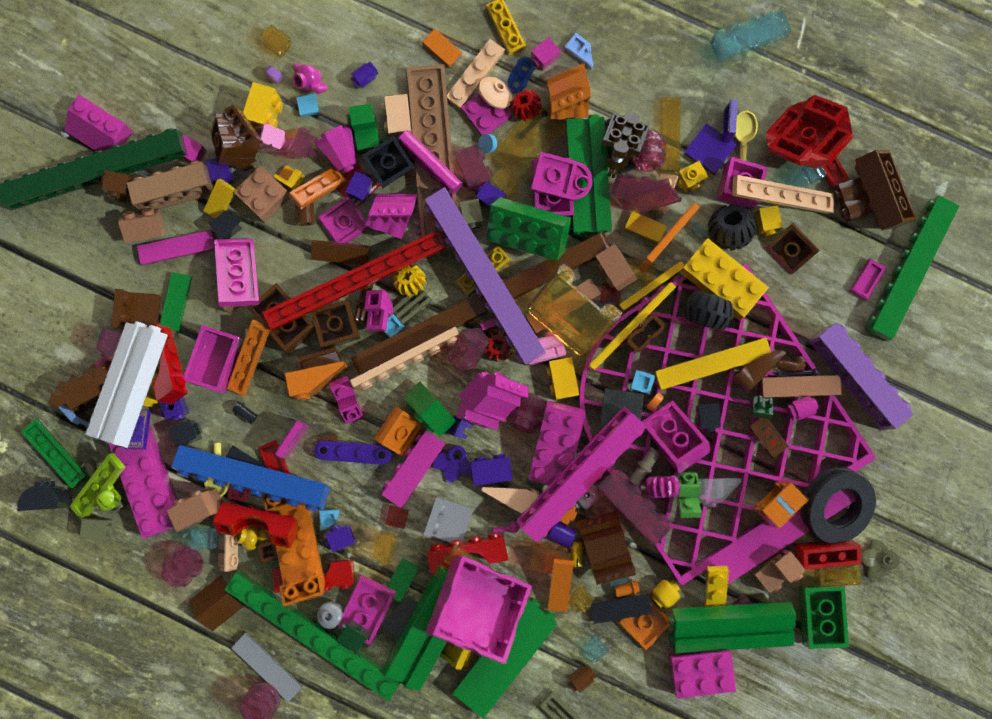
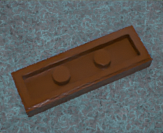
M312 240L311 260L364 265L369 262V245Z

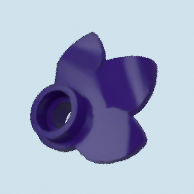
M458 445L451 447L446 453L439 454L433 465L434 469H444V475L448 483L457 480L460 474L469 477L472 472L471 462L466 458L465 449ZM454 452H460L461 456L459 459L454 458Z

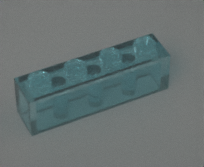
M774 10L766 14L765 17H754L748 23H738L732 26L731 29L718 30L714 33L710 43L717 61L720 62L787 38L792 29L784 10L779 12Z

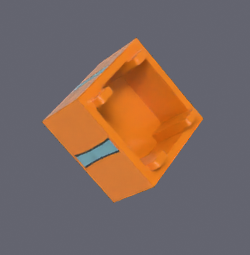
M775 482V487L759 503H754L755 507L753 510L771 527L781 528L808 501L791 482Z

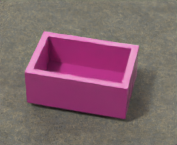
M202 325L184 373V380L225 394L244 339Z
M730 650L668 654L672 689L677 699L736 692Z

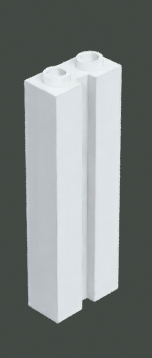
M135 321V324H125L85 435L128 448L168 336L160 332L161 328L152 325L146 328V324Z

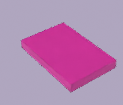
M361 575L343 611V619L336 626V629L340 630L344 622L349 624L351 619H353L371 632L365 641L366 644L371 645L396 591Z

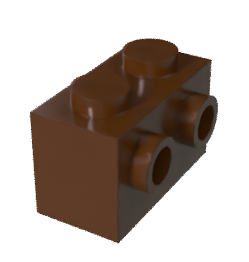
M105 171V176L101 179L102 190L108 193L107 196L115 198L114 200L120 203L131 201L127 183L132 182L133 178L128 174Z

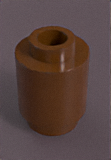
M588 664L584 667L582 665L568 676L570 681L567 684L573 692L578 690L581 693L595 682L594 679L597 676Z

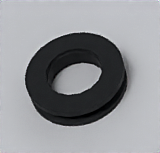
M835 467L828 469L816 476L806 488L803 495L808 501L801 507V517L807 528L820 539L836 544L847 542L858 536L871 521L876 506L874 488L865 477L849 468ZM850 489L855 497V501L850 504L848 511L838 520L826 521L825 507L828 500L839 490Z

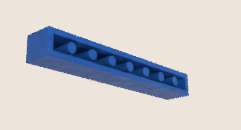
M179 445L171 468L177 471V475L188 478L189 475L195 476L194 479L201 482L211 480L216 486L224 487L229 485L232 490L242 492L243 489L250 491L249 494L261 497V494L268 496L267 499L279 502L280 499L287 501L286 504L298 507V504L303 505L306 510L316 512L317 509L324 510L330 487L324 483Z

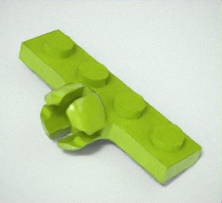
M114 453L106 456L70 505L80 520L88 518L96 506L102 512H106L107 510H112L121 501V495L114 489L113 484L126 467Z

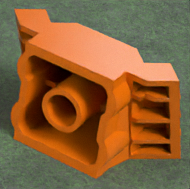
M585 63L547 79L548 106L551 119L561 120L565 118L589 117L591 91Z

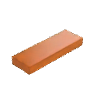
M332 167L290 191L289 197L301 210L345 184L346 179L335 167Z
M554 559L548 610L567 613L574 561Z

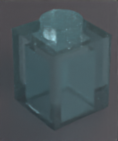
M215 528L191 529V549L217 548V532Z

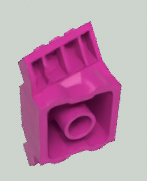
M377 194L365 225L402 239L411 217L417 194Z
M488 372L478 373L459 394L462 403L457 408V418L486 429L498 430V422H506L508 415L516 407H520V399L528 398L529 387L507 379L500 372L494 374Z

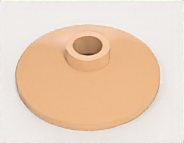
M485 77L480 81L479 93L489 105L499 109L510 106L513 95L510 88L503 81L495 77Z

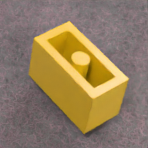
M572 357L549 361L546 373L547 377L552 380V385H549L551 397L555 396V400L579 396Z

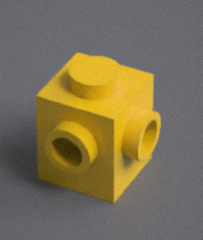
M700 161L680 170L676 175L678 176V186L683 188L685 192L690 189L692 192L702 187L701 184L708 178Z

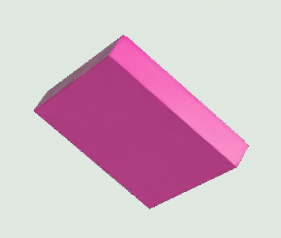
M349 196L318 217L335 242L349 243L370 228L365 225L367 220Z
M296 421L277 449L276 455L280 458H289L306 433L309 425L305 422Z

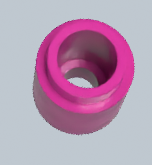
M810 396L795 400L787 406V412L791 420H801L815 415L818 409L817 401Z

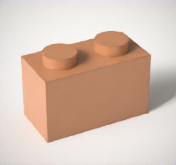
M146 208L140 212L127 211L121 215L118 221L125 243L163 237L166 230L160 209Z
M616 244L596 255L599 261L596 265L602 273L605 271L608 275L606 281L611 288L615 287L620 291L638 279Z

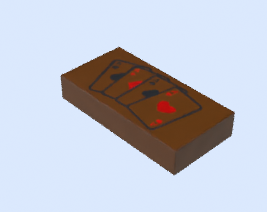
M759 418L748 426L771 458H775L789 447L769 419Z

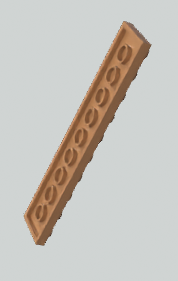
M444 64L407 67L412 134L454 174ZM415 161L421 237L439 230L434 223L437 221L434 215L430 216L425 208L428 205L425 199L441 190L442 187ZM455 193L453 196L450 195V197L452 198V200L454 201L455 205L457 206L456 193ZM444 231L440 232L443 239L447 237ZM446 243L447 248L444 250H455L454 247L450 248Z

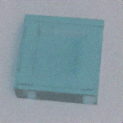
M596 634L581 647L594 663L609 651L608 647Z

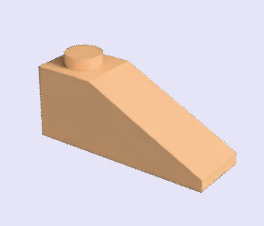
M483 487L481 490L521 514L542 494L533 488L529 491L517 488Z

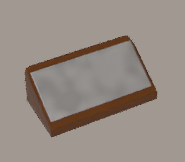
M336 347L324 349L299 357L298 359L303 369L341 362L339 351Z

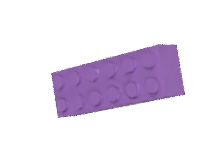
M837 322L829 325L812 337L808 342L836 375H840L841 382L881 430L897 429L914 415L910 410L911 406L898 396L897 389L888 384L885 380V375L873 366L872 359L868 355L863 354L858 342L848 336V331L842 324Z

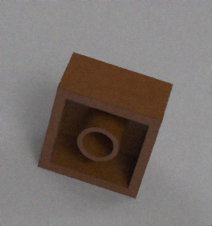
M348 299L323 306L311 312L321 348L328 349L361 339L353 309Z

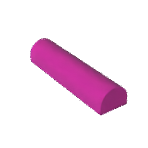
M409 130L399 136V144L402 149L442 188L445 187L451 196L460 189L463 183Z

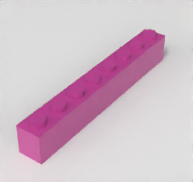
M624 406L516 520L519 527L538 543L561 520L562 516L574 507L575 502L588 492L592 484L599 480L602 474L616 462V459L628 450L630 444L642 435L647 426Z

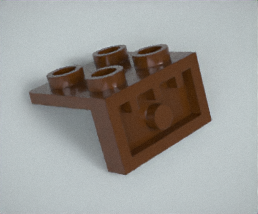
M115 289L111 327L124 330L126 323L135 324V321L146 324V328L149 325L158 324L161 296L158 294L131 293L123 289Z

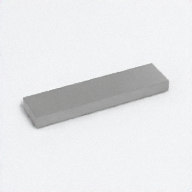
M247 632L232 647L287 702L303 687Z

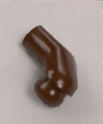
M800 356L795 358V362L780 359L777 369L787 371L802 370L806 366V359Z

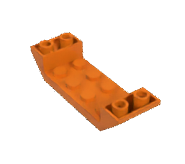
M263 495L265 511H272L275 514L284 516L291 515L296 518L299 527L290 549L276 546L283 585L280 586L283 606L324 595L325 579L311 512L306 510L303 505L298 504V507H293L286 504L287 501L280 499L279 502L267 499L268 496Z

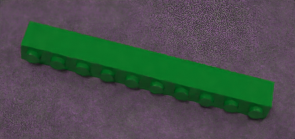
M239 571L235 573L224 589L388 702L399 687L401 681L392 680L390 682L389 678L384 675L383 667L360 651L355 654L337 641L339 638L337 635L320 626L318 622L293 605L284 607L281 597L244 572Z

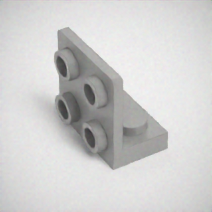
M436 497L423 535L430 538L433 536L447 542L460 539L462 543L473 509Z

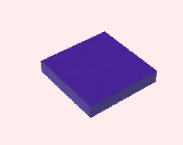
M706 123L684 155L695 163L700 161L705 170L715 175L737 144L732 140L729 143L723 142V134Z

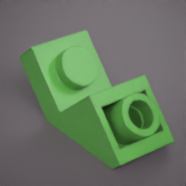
M697 472L677 473L678 483L680 484L678 494L680 517L701 518V508L698 499L700 484Z

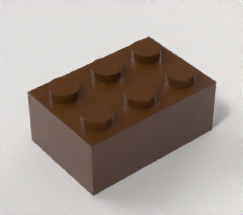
M275 283L259 297V305H250L247 309L260 323L269 327L262 312L291 299V297L278 283ZM304 315L273 331L270 329L269 334L284 351L291 353L316 329L309 317Z

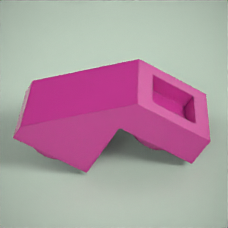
M345 376L330 382V388L337 400L339 411L345 423L347 424L364 417L348 377Z

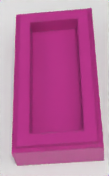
M871 258L868 259L849 291L865 301L868 300L887 268Z

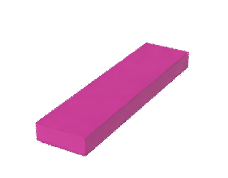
M212 230L137 246L140 264L147 265L215 250L214 233Z

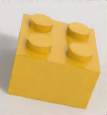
M252 82L243 113L253 127L269 124L277 128L278 120L276 119L278 113H281L283 109V102L275 88Z

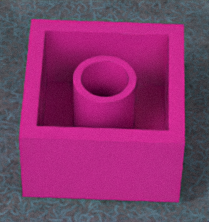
M731 157L724 164L717 199L753 209L760 201L732 196L733 177L740 175L765 180L768 167Z

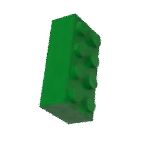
M499 197L490 207L486 240L558 261L566 250L571 218Z

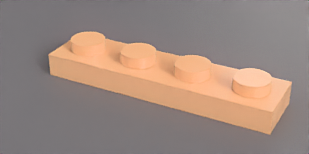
M489 39L449 91L447 100L461 110V106L466 104L479 87L480 81L489 74L505 53V49Z

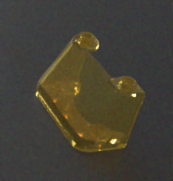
M563 263L529 303L528 311L576 354L586 356L623 313L611 304H606L602 308L598 307L571 284L575 279V274L571 268Z

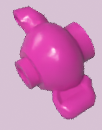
M299 63L293 65L295 73L293 75V83L298 89L307 92L314 91L317 94L328 90L327 85L320 81L321 73L319 70L311 65H300Z

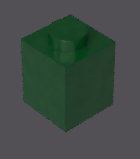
M351 619L349 624L344 622L338 631L340 637L337 641L357 654L371 632Z

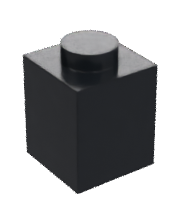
M227 210L209 223L220 239H230L242 230V227L239 225L241 220L235 213L231 214Z
M719 403L696 406L697 428L703 429L704 433L716 432L715 428L721 427Z
M193 420L168 429L175 447L178 448L179 445L186 446L202 439L201 426Z

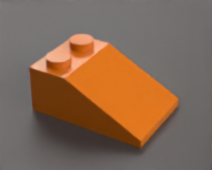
M341 361L285 373L289 397L299 401L310 400V396L316 395L329 385L330 382L348 370V364Z

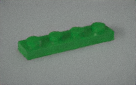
M34 419L21 431L71 489L78 486L88 476L79 463L39 419Z

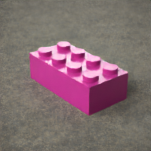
M547 400L528 480L550 485L574 460L585 418V409Z

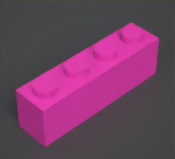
M427 430L425 433L421 432L415 440L417 444L414 449L409 448L404 456L406 460L403 465L398 464L393 471L395 474L394 478L391 481L387 480L382 487V490H384L382 495L400 508L407 502L446 445V443Z

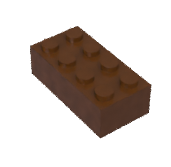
M874 150L855 159L856 172L861 175L863 181L862 188L868 194L870 199L868 201L869 206L875 212V222L881 228V231L896 229L916 221V216L891 151Z

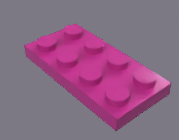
M253 239L214 240L219 307L259 305Z

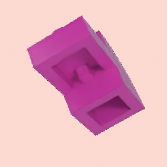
M384 290L367 291L364 307L368 311L366 330L369 332L386 331L388 315H393L391 298Z

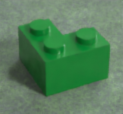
M371 103L349 107L350 114H346L348 125L352 132L354 131L355 138H353L354 150L357 149L359 155L367 153L380 144L376 116Z
M421 382L403 396L408 402L406 407L412 413L416 412L414 416L420 423L426 422L424 426L431 434L435 432L440 437L457 422Z

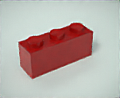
M852 539L837 544L826 541L794 544L795 558L805 570L861 564V545Z

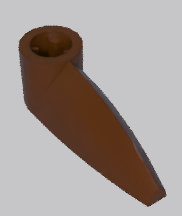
M783 350L762 355L743 367L732 379L747 393L786 353Z

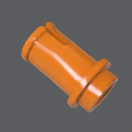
M631 580L630 583L614 586L617 598L640 593L637 581L633 582Z

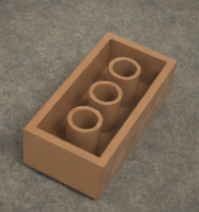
M199 161L191 162L188 164L189 166L173 167L170 171L164 173L155 172L146 178L137 177L132 182L127 183L132 205L140 211L146 208L164 209L210 196L215 185L211 182L208 168L203 162Z

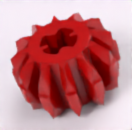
M525 89L524 92L519 91L518 95H513V100L510 101L511 112L519 121L522 119L525 122L528 119L533 120L534 116H539V111L542 110L541 98L534 90L529 91Z
M500 329L497 330V335L490 331L491 338L484 336L488 343L481 344L482 347H488L483 351V354L490 352L489 360L494 355L495 362L499 361V356L505 361L504 353L511 356L512 353L507 349H514V345L509 346L507 344L508 342L504 337L507 335L506 332L500 336ZM498 341V343L501 342L503 344L501 345V350L493 349L495 346L494 342Z

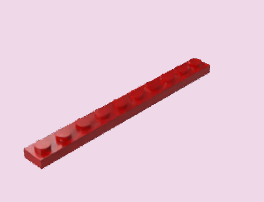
M436 230L262 313L271 331L436 254L446 249L447 245L439 230Z

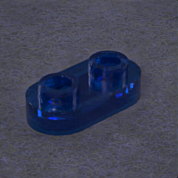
M520 58L508 77L507 86L512 93L522 92L533 75L535 64L531 58ZM526 66L529 69L527 71H524L522 67ZM518 82L520 85L515 87L513 84Z

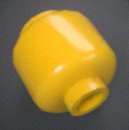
M663 579L652 589L653 595L651 598L661 609L663 607L669 609L680 599V594L678 593L680 588L673 580L669 582Z

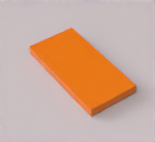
M693 203L645 258L639 266L643 273L700 208L698 204Z

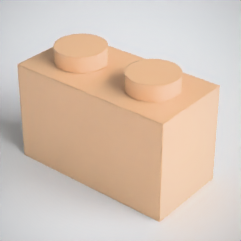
M407 94L385 96V103H382L383 115H387V121H384L385 133H389L390 138L392 136L399 138L407 130L412 133Z

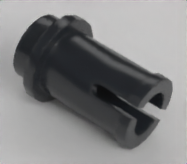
M238 402L232 410L235 416L239 415L249 424H253L258 417V414L247 408L244 402Z

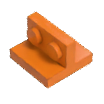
M395 406L374 438L382 445L404 457L423 429L424 424Z

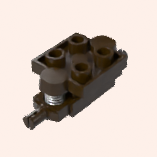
M628 112L625 116L615 113L612 115L602 145L609 147L605 164L610 168L607 174L609 178L611 174V178H615L617 170L624 171L631 155L639 157L650 125L639 122L637 114Z

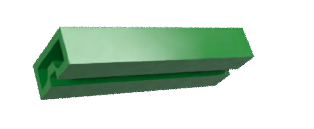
M593 114L589 115L588 119H566L567 158L584 164L592 175L590 191L583 198L573 201L574 215L571 216L572 234L610 233L612 231L609 178L607 175L608 166L605 165L607 149L606 146L602 145L605 136L604 117ZM578 179L577 185L580 188H586L587 182L584 179Z
M440 564L383 666L384 675L389 678L390 682L392 680L401 681L403 686L409 690L415 689L420 691L447 643L426 634L449 571L448 568Z
M533 597L527 599L524 611L518 620L515 637L506 663L495 662L479 656L453 689L452 694L482 719L486 717L558 624L555 620L556 616L548 609L546 612L540 609L541 604Z
M791 602L673 609L672 617H669L670 629H672V633H669V643L674 646L675 653L794 646L795 633L793 628L796 624V612Z

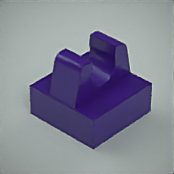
M454 415L453 418L457 422L446 433L459 439H467L468 436L463 432L465 428L472 429V425Z

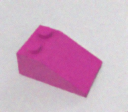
M673 400L642 421L647 426L645 428L647 433L678 474L710 453L709 441Z

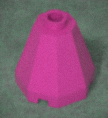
M345 124L344 128L341 125L321 134L322 138L320 140L318 137L313 140L316 148L338 172L343 170L346 173L354 169L353 165L356 164L352 130L348 124Z

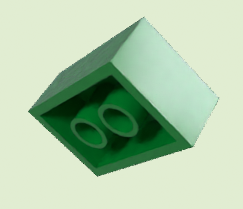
M839 584L798 586L802 645L808 649L849 647L845 586Z

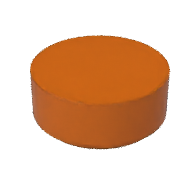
M657 392L645 407L653 411L663 400L664 396Z

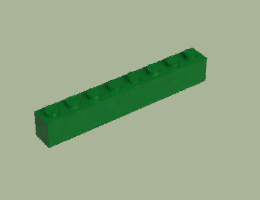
M940 195L927 202L924 216L922 215L917 221L916 225L918 228L916 232H913L909 237L908 242L910 244L908 248H905L900 255L902 259L900 264L896 265L892 271L893 278L891 282L889 281L884 287L883 291L885 294L883 298H880L875 305L877 310L867 321V332L884 341L894 339L959 205Z

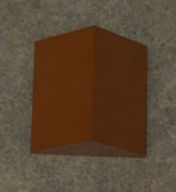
M794 223L789 225L766 247L791 274H794L820 251Z
M219 576L189 600L195 619L211 631H214L244 607L239 599L224 590L228 584L222 576Z

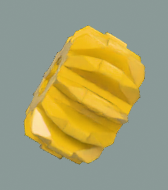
M410 265L401 271H397V276L393 277L395 288L403 296L411 297L413 293L418 296V291H424L423 285L427 284L425 273L417 265Z

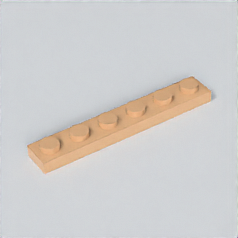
M740 175L733 177L732 196L826 214L833 213L834 194Z

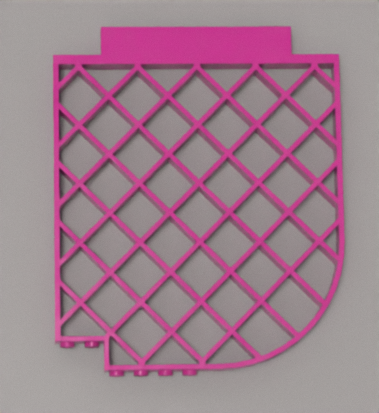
M747 263L743 265L745 269L753 274ZM679 275L669 281L676 286L670 315L652 311L647 316L656 315L660 320L669 322L664 347L648 344L643 349L662 354L659 370L666 368L668 355L688 360L704 357L703 352L708 330L734 336L731 348L740 345L741 337L755 341L767 338L771 352H773L774 345L792 348L796 356L806 359V371L816 368L766 292L753 307L766 309L770 315L771 321L768 336L742 331L745 317L741 320L737 319L735 329L726 327L723 331H717L689 322L686 318L676 316L681 291L689 293L695 291L703 292L696 286L683 284L687 278L685 276L681 278ZM663 285L653 291L655 295L652 297L645 296L640 299L638 306L618 318L597 340L588 355L581 374L579 408L585 409V405L602 408V403L584 399V388L588 371L623 379L620 391H626L628 380L633 381L634 375H630L634 354L630 350L624 373L598 367L592 371L588 368V365L591 363L594 353L602 341L612 342L616 338L607 334L632 314L636 313L637 316L643 310V307L648 305L665 288ZM675 323L701 329L696 355L670 349ZM640 324L633 330V332L639 329ZM777 328L786 340L776 338ZM745 365L727 370L722 395L696 389L698 379L690 381L689 387L676 385L666 388L688 393L684 414L689 420L695 395L721 400L719 406L721 427L715 428L716 432H712L714 436L709 461L698 460L695 462L707 466L702 495L699 494L698 497L701 499V518H697L695 528L669 523L674 497H667L662 521L642 517L637 509L641 486H645L646 482H641L639 487L635 485L631 500L620 481L632 482L628 478L616 476L611 467L606 472L678 584L684 585L707 570V566H728L729 584L810 531L802 520L800 508L781 528L771 527L762 519L737 535L742 508L749 510L754 508V506L743 504L748 475L773 480L772 489L775 487V482H791L793 485L807 488L811 481L819 475L822 457L846 462L847 464L843 467L855 472L876 459V456L835 395L824 396L820 416L812 415L804 418L819 422L814 450L790 445L794 420H791L787 409L773 406V412L786 415L782 438L789 447L778 455L775 475L772 476L750 471L755 442L760 443L750 429L748 435L723 430L728 402L751 407V401L729 396L734 370L740 371ZM769 371L763 378L779 376L777 372ZM785 375L784 377H803V375ZM654 380L653 386H655V395L657 392L661 393V390L659 388L658 381ZM761 380L758 382L757 397L762 396ZM790 397L788 405L798 400V397ZM657 407L650 411V414L642 412L641 417L648 418L657 411ZM831 408L839 420L829 418ZM585 413L582 427L587 441L590 443L595 436H592ZM752 416L750 425L754 423L756 420H758L760 417ZM828 424L844 427L850 435L847 457L823 452ZM647 431L643 447L632 444L629 446V449L642 451L640 462L650 450L651 437ZM721 435L747 440L742 468L716 463ZM788 449L813 455L807 483L783 478ZM858 449H859L862 454L857 457V453H858ZM673 468L671 476L677 477V472ZM715 468L740 473L735 502L709 497ZM850 489L839 490L831 496L825 507L826 520L855 501V497ZM708 501L734 506L728 536L703 530ZM646 522L661 525L658 540ZM668 527L694 532L688 562L669 558L665 553L664 544ZM702 534L728 540L727 543L696 562ZM673 563L687 566L689 568L685 569L681 573H678Z

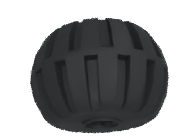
M729 204L728 206L725 205L718 208L712 214L708 223V233L711 240L724 250L730 249V251H735V249H742L751 242L756 232V223L753 215L748 209L740 205L734 206V204Z
M695 291L685 302L684 314L689 322L717 331H723L733 319L734 309L732 302L719 296Z

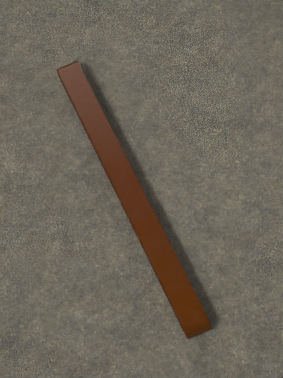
M601 232L565 250V253L558 261L547 259L503 281L512 298L516 299L596 259V255L609 248L611 244L605 233ZM477 294L355 355L351 360L358 374L361 375L454 327L458 328L488 313L489 311L484 305L487 301L484 296L479 297Z

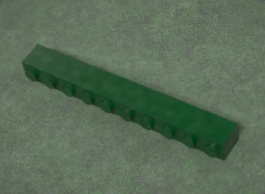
M169 128L164 130V133L150 134L144 139L131 140L128 144L122 146L115 145L106 151H96L87 157H77L75 161L61 162L55 167L42 168L39 172L33 174L26 173L17 179H7L4 183L0 184L2 207L16 210L99 184L102 177L105 176V171L131 174L182 158L184 155H188L183 134L177 129Z

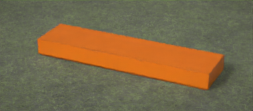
M255 320L251 321L226 389L243 397L246 395L269 335L270 327Z

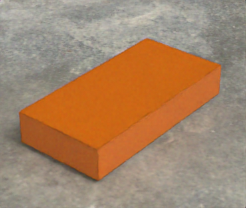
M436 29L422 41L423 45L449 68L462 56V52Z

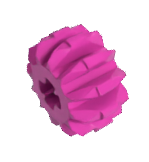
M662 475L648 477L645 487L647 495L651 498L677 496L680 484L676 476Z

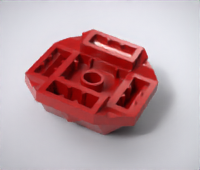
M817 95L788 107L766 132L769 153L799 166H808L815 170L823 165H830L854 138L848 107Z

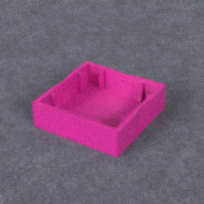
M454 556L426 634L495 662L505 664L515 637L518 620L524 611L532 586L511 576L496 573L489 567L467 557Z

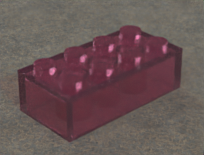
M610 469L594 486L650 544L655 546L672 529L668 525L670 521L665 515L654 510L656 506L649 499H643L640 496L642 494L641 490L635 484H629L626 481L628 477L621 470Z

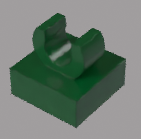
M753 396L751 400L752 416L771 419L773 416V398Z

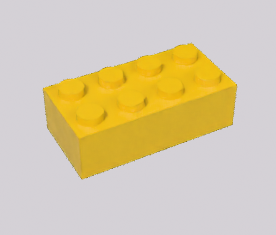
M708 238L679 271L703 292L731 301L734 309L733 316L738 320L743 319L769 288Z

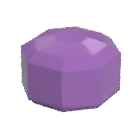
M270 65L263 71L266 78L273 83L279 84L283 79L282 74Z

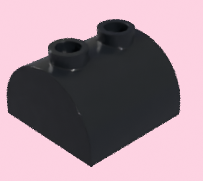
M395 136L362 155L363 160L382 189L415 169Z
M55 481L34 482V486L26 489L19 497L17 511L70 507L73 500L70 493L64 487L55 485Z

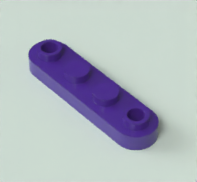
M320 441L314 448L315 456L320 460L384 465L392 457L391 450L384 445ZM322 447L327 448L326 454L320 452ZM380 451L385 452V458H379L378 453Z

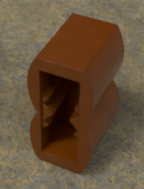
M860 178L840 183L834 187V199L840 204V215L847 223L872 213L868 202L869 199L862 188Z
M656 315L650 316L641 324L639 329L635 330L626 339L624 345L633 354L639 353L649 344L650 340L663 331L665 324Z

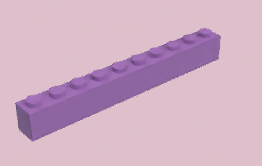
M444 187L426 198L425 200L428 204L425 206L430 216L434 215L437 221L434 223L440 232L444 231L447 235L444 239L448 246L455 248L457 253L454 256L460 265L464 263L466 266L465 274L470 281L474 280L477 284L474 287L479 297L484 296L487 302L484 305L489 313L494 312L497 317L494 321L500 330H505L507 335L504 337L509 346L514 345L517 352L514 354L519 362L524 361L525 365L545 354L543 346L446 188Z

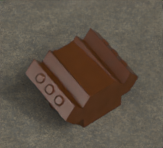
M232 105L224 109L223 114H215L210 132L218 165H234L246 172L254 168L252 163L257 161L255 157L258 150L261 149L259 144L263 143V140L248 121L245 114L238 107Z
M103 359L98 367L92 364L88 370L77 376L72 375L66 383L61 381L51 393L48 404L57 407L66 404L71 412H82L94 407L99 399L112 361Z
M616 511L577 521L596 585L636 575Z

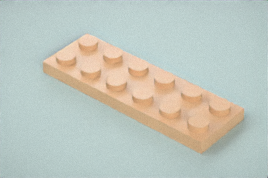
M454 327L350 381L354 388L362 389V391L367 390L373 386V382H382L390 378L389 374L393 372L400 373L406 370V366L410 363L418 364L424 360V356L428 354L433 356L441 352L440 348L446 345L451 347L457 344L458 339H460L459 332Z

